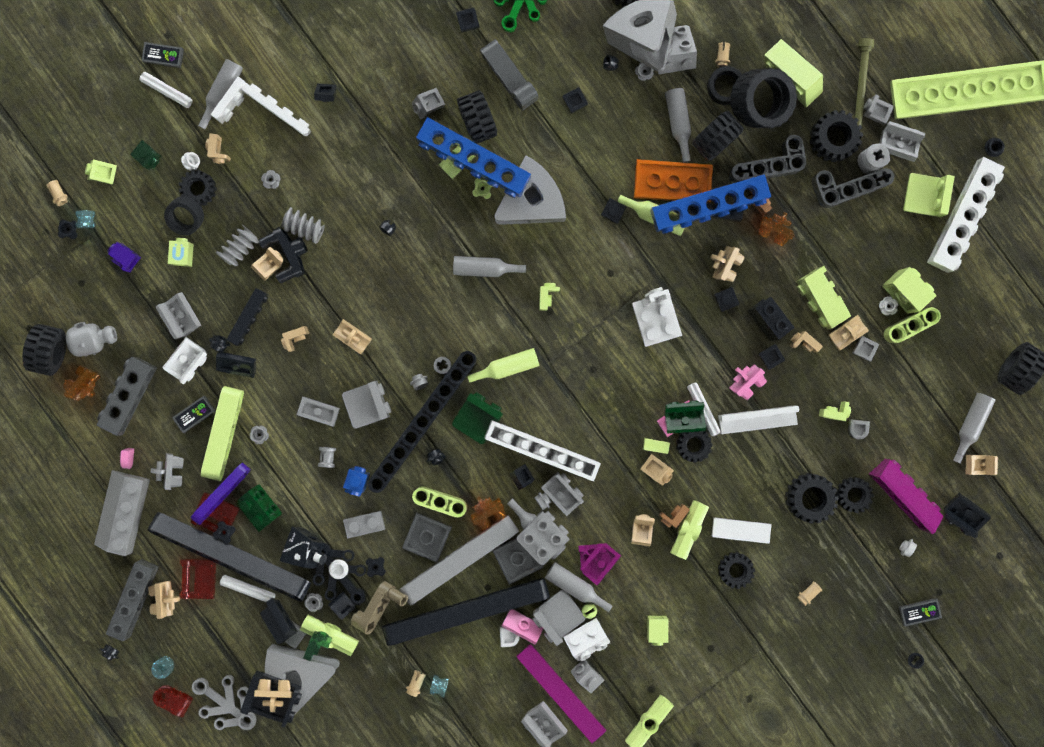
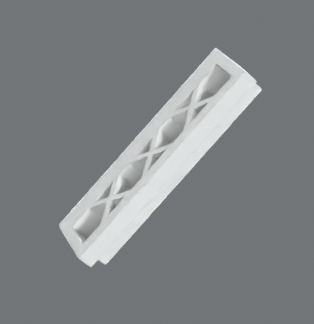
M793 405L718 415L720 434L798 425L796 412H799V406Z

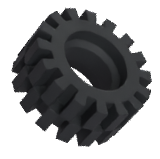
M191 170V173L187 172L185 177L182 176L181 180L183 181L182 183L179 182L181 197L192 198L200 206L208 205L207 202L213 201L211 198L216 196L214 192L217 191V187H215L216 183L210 175L201 170ZM196 181L203 182L205 190L201 195H194L191 192V186Z
M705 431L683 432L679 434V438L676 441L679 455L689 462H701L712 451V439ZM693 437L701 441V448L697 452H690L687 448L688 440Z
M849 477L847 480H842V484L839 483V489L836 493L839 501L838 504L843 509L858 513L859 511L864 512L865 508L868 509L870 507L868 505L872 504L871 498L874 497V494H872L871 491L873 489L869 486L868 482L860 478ZM852 488H858L861 491V498L857 502H851L848 499V492Z
M739 552L729 553L730 555H725L724 559L720 560V566L718 565V573L722 581L727 586L741 589L740 587L742 586L746 587L747 583L750 584L752 582L751 579H754L755 576L753 574L755 568H753L754 565L750 559ZM734 563L741 564L744 569L743 574L737 578L732 577L729 573L730 566Z

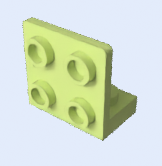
M915 173L909 174L903 210L935 217L948 215L955 176L946 175L939 178Z

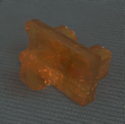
M783 212L781 216L774 213L772 219L778 222L765 216L760 220L761 226L758 234L768 238L772 230L777 232L778 234L774 242L783 247L789 239L792 240L794 237V231L783 226L784 224L789 227L792 223L786 219L787 213Z
M81 365L75 372L78 376L77 380L69 379L63 384L66 390L64 395L77 402L80 399H84L87 395L89 397L95 395L92 389L96 386L95 382L101 377L97 372Z
M478 497L479 504L473 507L476 512L470 515L473 524H477L482 531L491 526L487 518L492 514L497 521L506 517L501 499L498 498L492 502L490 497L485 500Z

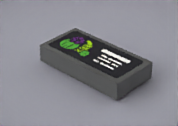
M144 42L142 62L181 68L184 49Z
M203 396L172 418L182 433H185L216 411L206 396Z
M936 598L899 606L903 626L942 618L939 602Z

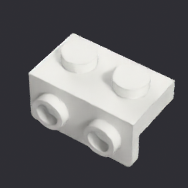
M186 337L165 363L163 369L179 379L180 383L185 384L186 381L189 382L193 378L195 369L204 364L207 359V353L205 349Z
M597 618L563 637L577 661L588 659L593 652L605 649L607 644L610 643Z

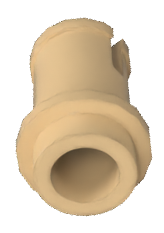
M723 42L718 43V56L715 60L717 68L728 66L731 62L729 60V43L725 42L724 50Z
M53 180L46 185L53 197L52 201L54 204L62 206L68 202V196L63 193L57 180Z
M813 581L802 593L799 592L797 598L803 605H810V601L822 589Z
M417 670L414 671L410 685L406 687V693L414 697L421 693L420 688L426 674H420L421 672Z

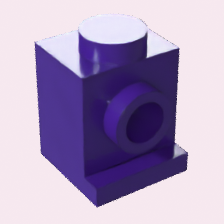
M119 242L112 244L107 251L108 255L113 258L111 261L122 267L121 269L126 272H131L141 259L138 254Z

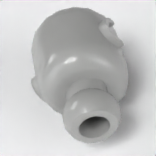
M77 323L66 333L67 347L70 353L77 357H86L91 354L96 355V353L103 349L104 343L113 344L117 341V333L114 327L106 326L100 329L99 326L93 323Z

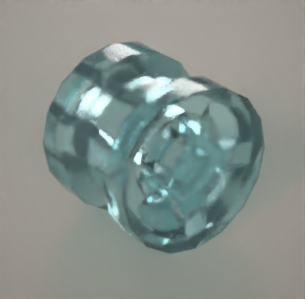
M75 211V216L78 219L76 222L77 228L96 227L94 222L95 211Z
M161 657L153 663L151 671L157 679H164L173 672L175 665L171 658Z
M434 675L429 694L434 695L436 693L440 697H445L449 678L441 679Z

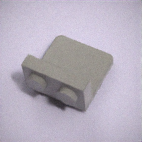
M688 25L674 27L665 69L660 72L658 71V74L696 68L697 50Z
M378 381L370 382L367 385L342 394L354 428L390 417L391 409L388 401L385 402L384 388Z
M543 510L517 536V541L540 565H544L570 540L567 536L569 532L562 525L558 527L553 522L555 517L549 511L545 513Z
M564 590L557 592L533 611V621L539 628L543 627L546 631L544 635L550 643L554 642L556 646L563 642L562 637L585 621L582 611Z

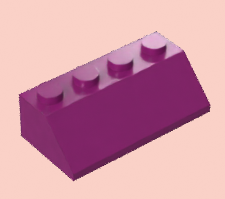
M884 459L869 475L920 530L934 534L943 518V515L939 512L941 510L940 507L926 498L928 496L926 492L913 484L915 481L907 473L904 475L900 470L902 467L894 459L892 461Z

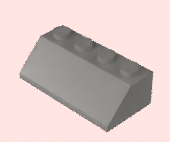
M112 470L94 545L106 552L127 556L133 552L150 479Z

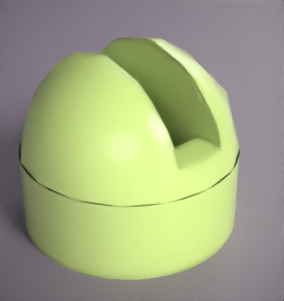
M593 603L584 604L582 607L583 616L587 619L594 618L597 614L596 606ZM592 608L594 609V611L591 612L590 614H588V615L585 614L586 612H588V611L591 610Z

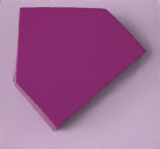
M607 543L578 546L582 573L596 585H599L621 557Z

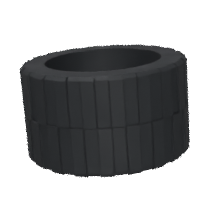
M753 69L743 73L736 80L732 88L730 104L734 116L745 126L751 128L779 127L788 121L796 107V87L788 74L780 69ZM762 80L770 85L773 92L772 107L764 117L758 114L753 103L754 91Z

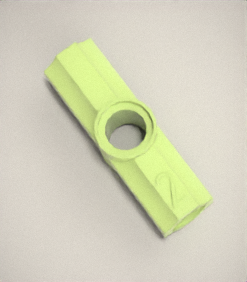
M695 500L692 501L689 508L690 511L679 525L678 536L670 553L686 560L693 542L700 535L701 524L709 506Z
M309 614L300 628V631L318 639L317 641L323 646L335 648L349 656L353 654L359 640L343 633L336 625L324 623Z
M659 695L648 711L641 715L640 721L625 739V742L630 747H642L649 737L657 732L660 723L674 705L664 696ZM647 720H654L652 726L647 727L644 725Z

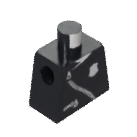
M292 526L280 561L303 568H315L317 564L323 565L327 560V555L322 553L324 542L306 528Z

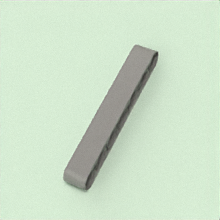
M509 515L505 516L399 589L400 592L407 595V602L410 606L514 536L519 532L518 528Z

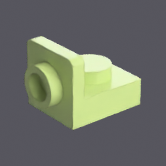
M92 160L90 164L87 163L85 174L88 175L87 180H95L112 185L117 165Z
M544 283V286L540 287L539 310L547 311L548 306H551L552 295H548V292L560 291V287H556V283Z
M841 402L839 412L838 408L827 406L826 409H820L819 417L846 421V418H849L851 413L849 402Z

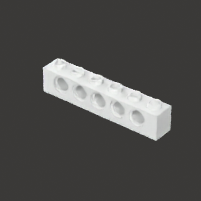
M985 157L976 161L928 259V264L947 273L959 268L962 261L960 258L969 248L970 243L968 241L971 235L973 236L978 229L977 223L987 211L985 206L995 194L994 188L1004 176L1002 173L1005 168L1004 166ZM982 177L987 180L986 186L981 183ZM974 194L979 198L978 203L973 201ZM965 211L970 214L969 221L964 217ZM956 229L961 230V238L957 237ZM948 246H951L953 248V255H950L948 253Z
M491 420L484 437L486 440L591 481H594L601 464L598 461Z

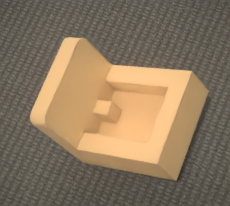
M209 134V139L206 140L207 157L213 160V163L224 164L225 161L230 162L231 158L228 155L220 154L222 138L218 134Z
M269 247L266 253L252 264L251 268L265 281L281 268L283 263L282 255L277 250Z
M966 455V474L997 475V456Z
M644 514L635 516L631 544L651 545L654 518Z

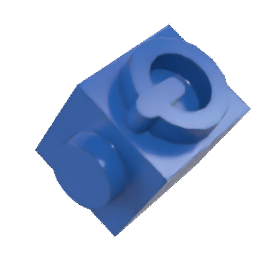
M359 466L350 468L343 486L345 492L361 496V493L365 491L370 473L366 472L365 468Z

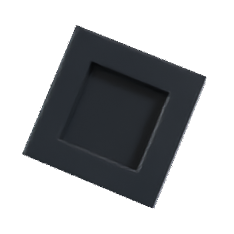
M475 7L456 12L461 33L480 28Z
M317 83L314 93L315 100L334 102L337 92L336 85Z
M580 87L562 96L571 114L588 106V102Z
M609 198L601 216L618 224L627 206Z
M733 287L714 294L721 312L740 305Z
M776 344L758 353L767 370L785 361Z
M526 464L509 473L518 490L523 489L535 480Z
M344 592L328 604L341 620L356 608L355 604L352 603Z

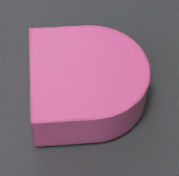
M126 448L121 451L120 465L122 468L130 469L132 467L134 448Z

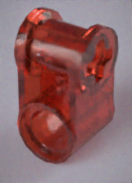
M169 685L161 686L153 694L154 704L177 717H184L193 701L190 695L180 692ZM162 693H165V699L162 698Z

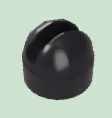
M609 54L606 55L603 60V69L608 71L616 70L619 67L617 57Z
M385 220L379 228L391 237L396 230L395 223L390 225L391 220Z
M912 653L908 656V664L912 668L919 669L924 665V658L919 653ZM916 656L920 657L914 665L911 663Z

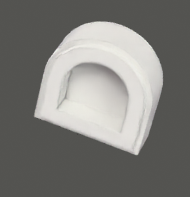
M500 627L501 647L515 646L520 636Z

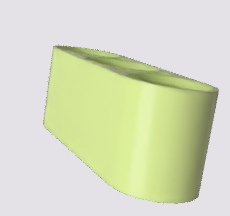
M932 307L922 309L920 312H916L886 328L884 338L889 343L902 342L938 323L941 317L940 312ZM927 312L932 314L930 322L926 319ZM911 320L915 323V329L913 331L909 328V322ZM894 329L898 332L896 340L891 335Z
M418 487L412 496L413 501L417 505L453 517H462L467 510V503L463 499L427 487ZM424 491L427 499L420 501L417 498V492ZM442 497L445 500V505L442 507L437 506L435 499ZM460 503L464 509L462 512L457 513L453 510V505Z

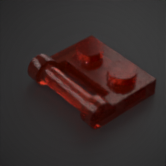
M204 492L197 509L211 495L210 493ZM223 500L209 516L232 526L240 508ZM191 519V522H190V523H192V524H194V525H197V524ZM206 519L200 524V526L213 532L218 528V525Z
M181 559L182 585L181 592H179L180 599H214L216 563L206 559ZM190 566H195L194 591H189Z

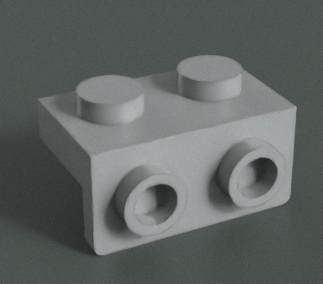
M889 121L881 133L879 144L887 147L889 154L915 162L925 133Z
M182 292L177 293L167 302L156 306L160 317L174 339L185 337L201 326Z
M557 472L541 489L568 516L577 506L584 502L582 499L584 495L577 487L573 489L569 485L571 481L564 473L560 475Z
M544 701L529 710L521 721L542 747H550L553 742L566 735L568 731Z

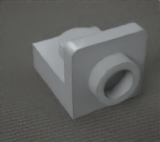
M437 88L417 95L412 105L414 112L418 114L420 119H423L428 113L443 108L445 103Z

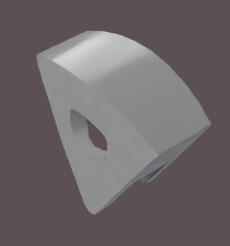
M639 0L625 6L611 16L603 25L608 44L656 71H663L677 16L674 1Z
M525 156L520 168L531 173V179L520 198L517 196L513 198L505 194L495 213L496 223L498 225L565 222V206L555 181L540 164Z
M272 644L267 649L265 673L283 680H290L291 683L301 686L299 691L302 694L298 705L295 704L292 710L297 713L334 675L340 662L336 658Z

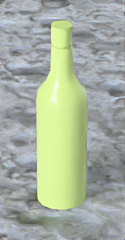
M620 195L617 202L634 209L641 219L654 224L650 210L652 207L658 206L657 204L650 201L637 202ZM670 212V220L677 221L678 214ZM681 226L673 227L674 231L672 233L681 236L685 228H681Z
M532 348L492 361L484 370L467 375L469 383L483 378L501 379L540 365L535 350Z

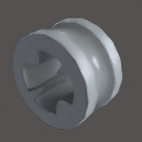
M439 357L434 362V369L440 374L447 373L451 368V362L446 357ZM445 360L447 362L445 364H448V367L440 371L437 363Z

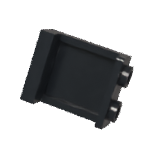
M772 297L766 300L762 299L747 310L770 341L779 340L794 329L792 323Z
M257 670L252 677L240 713L248 715L249 712L280 722L282 723L281 727L285 728L288 723H292L296 712L292 710L294 705H298L302 694L299 691L301 686L290 682V692H293L292 698L276 697V700L283 701V707H276L275 712H270V706H263V700H270L271 697H254L255 690H258L260 679L271 680V691H278V680L283 679Z

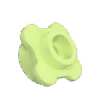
M477 178L474 181L475 189L472 191L473 195L489 199L492 186L487 181Z

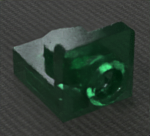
M143 140L140 141L130 154L148 170L155 168L160 162L159 158L161 157L157 151Z
M314 631L303 659L311 661L313 655H318L321 646L329 647L332 637L325 632Z

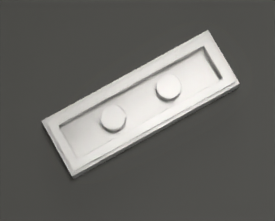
M713 517L712 537L770 543L771 524Z

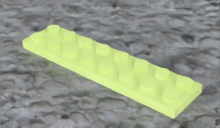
M1044 60L890 81L895 120L1043 101Z

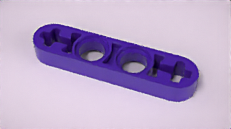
M241 463L193 513L191 519L197 525H200L238 486L251 469L244 463Z

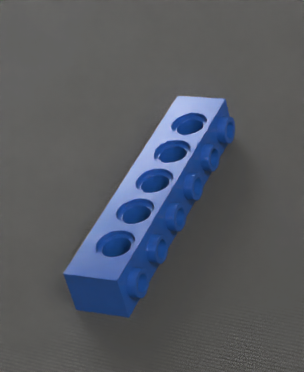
M428 117L416 136L419 143L418 146L424 150L429 151L431 149L436 152L435 155L443 160L450 159L453 161L454 166L462 170L463 168L470 170V174L478 179L483 177L488 180L487 183L490 186L503 188L505 190L504 193L510 197L515 198L517 196L520 198L531 179V173ZM436 137L444 139L440 145L434 144L433 141ZM459 146L461 151L458 154H452L450 152L451 148ZM472 155L478 157V161L474 164L467 161ZM487 165H494L496 169L492 173H487L485 167ZM510 174L513 177L512 181L504 182L502 180L503 175Z
M764 174L652 207L650 212L656 232L662 231V234L674 231L673 227L681 226V228H686L697 220L703 223L711 220V216L717 214L718 217L729 215V211L734 209L737 212L746 210L748 205L755 204V206L764 205L767 203L766 200L771 198V193ZM744 190L752 192V199H747L744 196ZM725 196H732L734 204H727ZM713 201L716 206L715 210L708 209L706 202ZM689 206L696 208V215L692 216L688 213L687 209ZM670 212L678 214L677 221L670 220Z

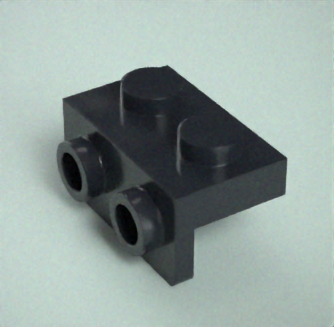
M960 492L944 507L945 519L950 524L960 527V530L965 535L972 536L975 539L978 537V531L991 519L990 514Z

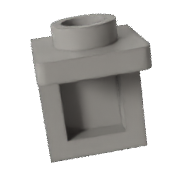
M875 95L871 99H867L863 108L866 110L863 116L885 125L894 106L880 100L879 96Z
M586 660L580 661L571 670L577 682L590 693L605 681Z

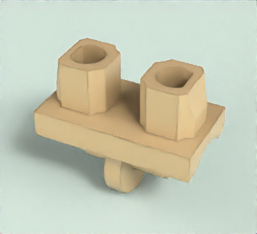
M726 246L724 251H719L718 256L711 255V259L715 261L712 266L715 269L713 278L716 280L734 281L736 272L730 269L733 264L740 266L745 258L739 253L740 249Z
M856 315L828 335L840 351L869 330L862 323L860 317Z
M344 319L333 333V336L361 355L372 340V338Z
M163 581L149 586V595L155 596L156 603L150 605V614L157 615V619L173 615V609H175L174 602L180 601V596H174L171 581Z
M260 679L258 690H255L254 697H271L270 700H263V706H270V712H275L276 707H283V701L276 700V697L292 698L293 692H290V680H278V691H271V680Z

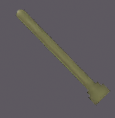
M861 38L858 41L861 61L855 118L859 120L857 125L861 126L869 53L874 48V39Z

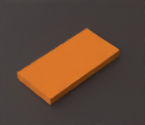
M637 159L634 199L675 201L709 191L712 188L713 165Z

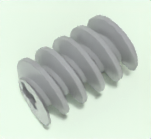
M873 144L859 154L858 166L863 173H873L889 163L890 155L887 147L883 144Z
M290 207L284 215L281 228L284 227V230L287 232L291 230V233L294 235L298 233L299 237L305 236L306 240L312 239L313 243H318L325 225L321 226L320 219L313 223V216L306 220V213L299 217V210L292 214L293 208Z
M242 225L244 230L237 229L239 236L231 235L234 239L233 242L230 240L226 241L229 247L221 246L224 251L223 253L216 252L229 265L238 266L236 259H244L241 253L248 255L247 248H254L252 242L259 243L258 238L244 225Z

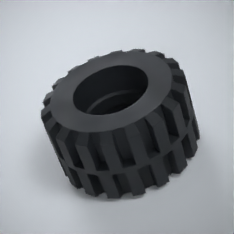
M480 90L457 99L461 116L472 142L478 144L497 136V128L493 116Z
M834 110L821 117L813 125V130L810 132L812 139L809 141L810 144L814 145L812 148L813 152H818L816 156L819 158L821 156L824 157V161L831 160V162H836L839 160L840 162L858 150V146L861 145L862 141L860 139L863 137V133L860 132L862 126L857 125L859 120L851 118L853 114L850 112L846 115L843 110L840 112ZM829 127H837L843 131L845 135L843 146H835L829 142L827 138Z
M725 111L693 140L692 145L706 161H711L743 132L744 127L729 111Z
M42 324L33 326L23 346L22 359L26 371L53 376L59 370L65 357L67 345L63 329Z
M1029 342L1019 345L1011 352L1001 366L997 378L998 382L1018 395L1026 393L1044 374V352Z
M806 473V475H799L798 479L794 478L792 485H788L789 491L785 493L787 500H785L786 505L789 506V511L800 520L808 523H821V520L826 521L829 519V515L835 513L832 510L838 506L835 503L838 500V496L835 495L837 490L827 478ZM808 488H818L821 494L820 503L813 509H806L802 503L803 493Z

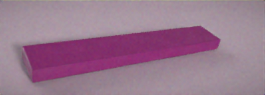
M531 643L516 655L518 660L591 743L595 742L606 732L605 727Z

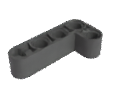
M496 39L479 50L484 60L522 111L538 100V93L533 85L524 79Z
M798 135L789 136L782 144L783 156L735 165L729 172L730 180L733 183L760 176L754 172V166H759L762 169L761 175L765 174L766 179L799 173L806 166L802 138ZM788 142H795L796 149H791ZM792 160H797L800 164V167L794 168L792 166ZM773 163H778L781 166V171H775ZM737 170H739V173L746 172L748 170V173H744L741 177H739V175H735V172Z
M884 168L836 186L832 174L824 170L812 178V186L820 206L831 208L890 185L894 181V173L890 169ZM819 176H823L826 179L825 185L819 183ZM885 176L886 180L876 183V179ZM862 181L868 183V190L862 187ZM844 187L850 189V196H846L843 193ZM826 194H830L832 196V203H828L825 200Z

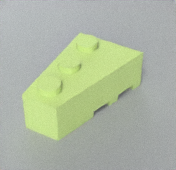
M782 39L764 55L766 68L780 69L793 80L797 99L805 107L810 105L823 92V74Z
M822 266L796 282L802 296L805 295L809 302L807 304L809 308L819 316L818 321L820 325L828 330L842 323L851 315L841 296H838L834 291L833 287L835 285L833 281L828 282L824 272L827 270Z

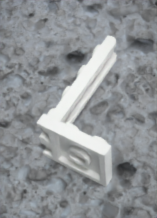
M240 77L236 78L211 113L220 123L228 122L233 115L232 110L243 102V95L246 93L303 136H308L311 133L308 123L301 118L296 120L292 117L293 112L286 107L281 109L276 105L277 101L269 95L267 97L263 96L260 93L262 91L253 83L251 86L248 85Z
M662 287L653 289L645 294L644 299L632 303L645 347L682 336L668 289L663 290Z

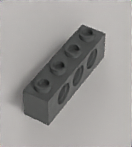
M138 357L127 359L123 366L125 370L122 376L117 378L113 393H110L106 399L107 405L97 417L98 423L96 426L116 436L124 434L157 369L156 366ZM133 373L137 375V381L135 383H132L131 381V375ZM125 390L129 394L126 401L122 398V393ZM116 407L120 411V415L118 417H115L113 413Z
M143 559L134 563L106 635L121 641L131 637L148 596V588L152 586L159 566Z

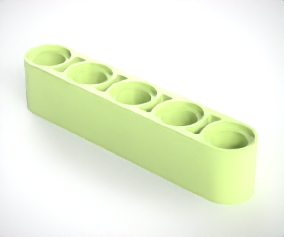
M227 386L222 388L201 469V477L221 481L223 478L244 396L243 390Z

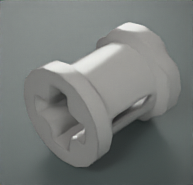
M319 447L321 452L318 467L334 468L333 459L336 448Z

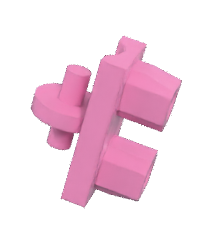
M755 364L751 368L746 366L743 370L737 367L735 371L738 375L733 378L735 383L729 388L738 396L748 400L753 395V392L750 390L753 384L757 387H762L767 382L763 375L765 372Z

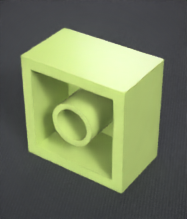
M910 267L898 270L882 285L892 298L897 300L898 304L907 314L920 312L937 296L933 292V287L927 282L924 283L920 278V273Z

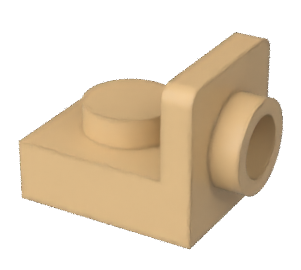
M303 326L283 333L281 342L284 349H287L288 352L295 351L292 340L294 339V342L306 339L305 335L309 334L308 328Z
M806 331L797 332L791 338V348H796L801 342H803L802 346L810 353L812 351L819 352L823 347Z
M653 454L650 455L641 467L643 472L662 486L668 483L673 476L674 470Z

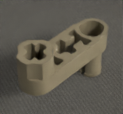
M387 581L382 582L374 593L365 612L359 610L352 616L351 625L365 634H370L375 629L390 600L400 606H404L408 596L396 590V587Z

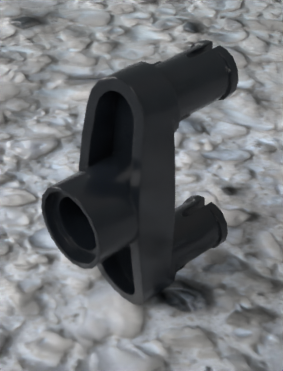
M278 227L272 233L258 240L262 249L280 243L290 263V267L275 274L280 284L294 277L298 278L304 275V266L300 256L307 253L308 250L301 237L292 240L283 228Z

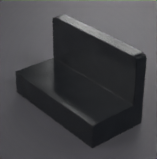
M271 598L266 602L268 607L260 615L277 644H282L298 631L280 600Z

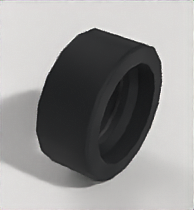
M724 66L713 72L708 80L707 90L708 95L714 102L721 105H729L731 103L730 96L724 97L719 95L715 90V81L721 75H730L737 80L742 76V73L734 67Z
M185 196L177 197L165 209L164 219L167 226L175 233L183 236L191 235L203 223L204 213L202 207L192 198ZM182 207L188 210L193 216L194 223L187 225L180 222L175 215L174 209Z

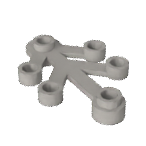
M227 675L222 679L226 699L210 688L206 679L198 678L193 682L192 691L195 694H205L220 705L211 708L207 705L203 706L199 710V716L206 719L213 715L231 713L236 718L226 720L224 717H219L215 720L214 727L217 730H222L225 727L239 726L243 730H250L256 724V716L252 712H249L248 715L240 713L241 710L235 706L232 686L235 680L231 675ZM225 679H230L231 684H226ZM199 682L204 684V688L199 687ZM245 686L237 691L241 708L246 696H242L240 691L244 690L247 694L248 688ZM206 709L208 711V715H204L202 713V710ZM244 717H249L250 722H245ZM222 721L223 726H219L217 722Z

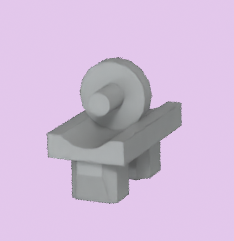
M166 453L165 469H163V462L157 461V468H151L150 473H156V481H162V474H164L163 488L165 490H171V487L182 486V476L172 475V468L183 469L184 459Z

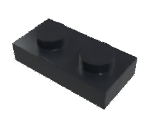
M218 351L216 355V371L254 378L256 374V359Z

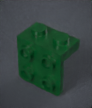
M476 392L475 394H469L466 402L453 420L452 425L476 442L484 444L486 441L484 437L491 420L498 422L503 413L500 406L493 402L491 405L484 401L486 398Z

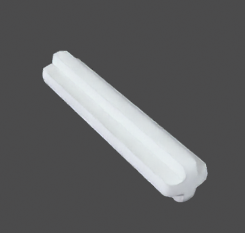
M143 72L139 78L141 82L186 108H189L193 102L190 97L147 72Z
M692 383L688 385L687 388L693 401L704 402L705 423L710 435L715 436L719 434L720 429L698 384Z
M224 575L220 580V585L261 601L267 602L271 598L275 599V593L233 577Z

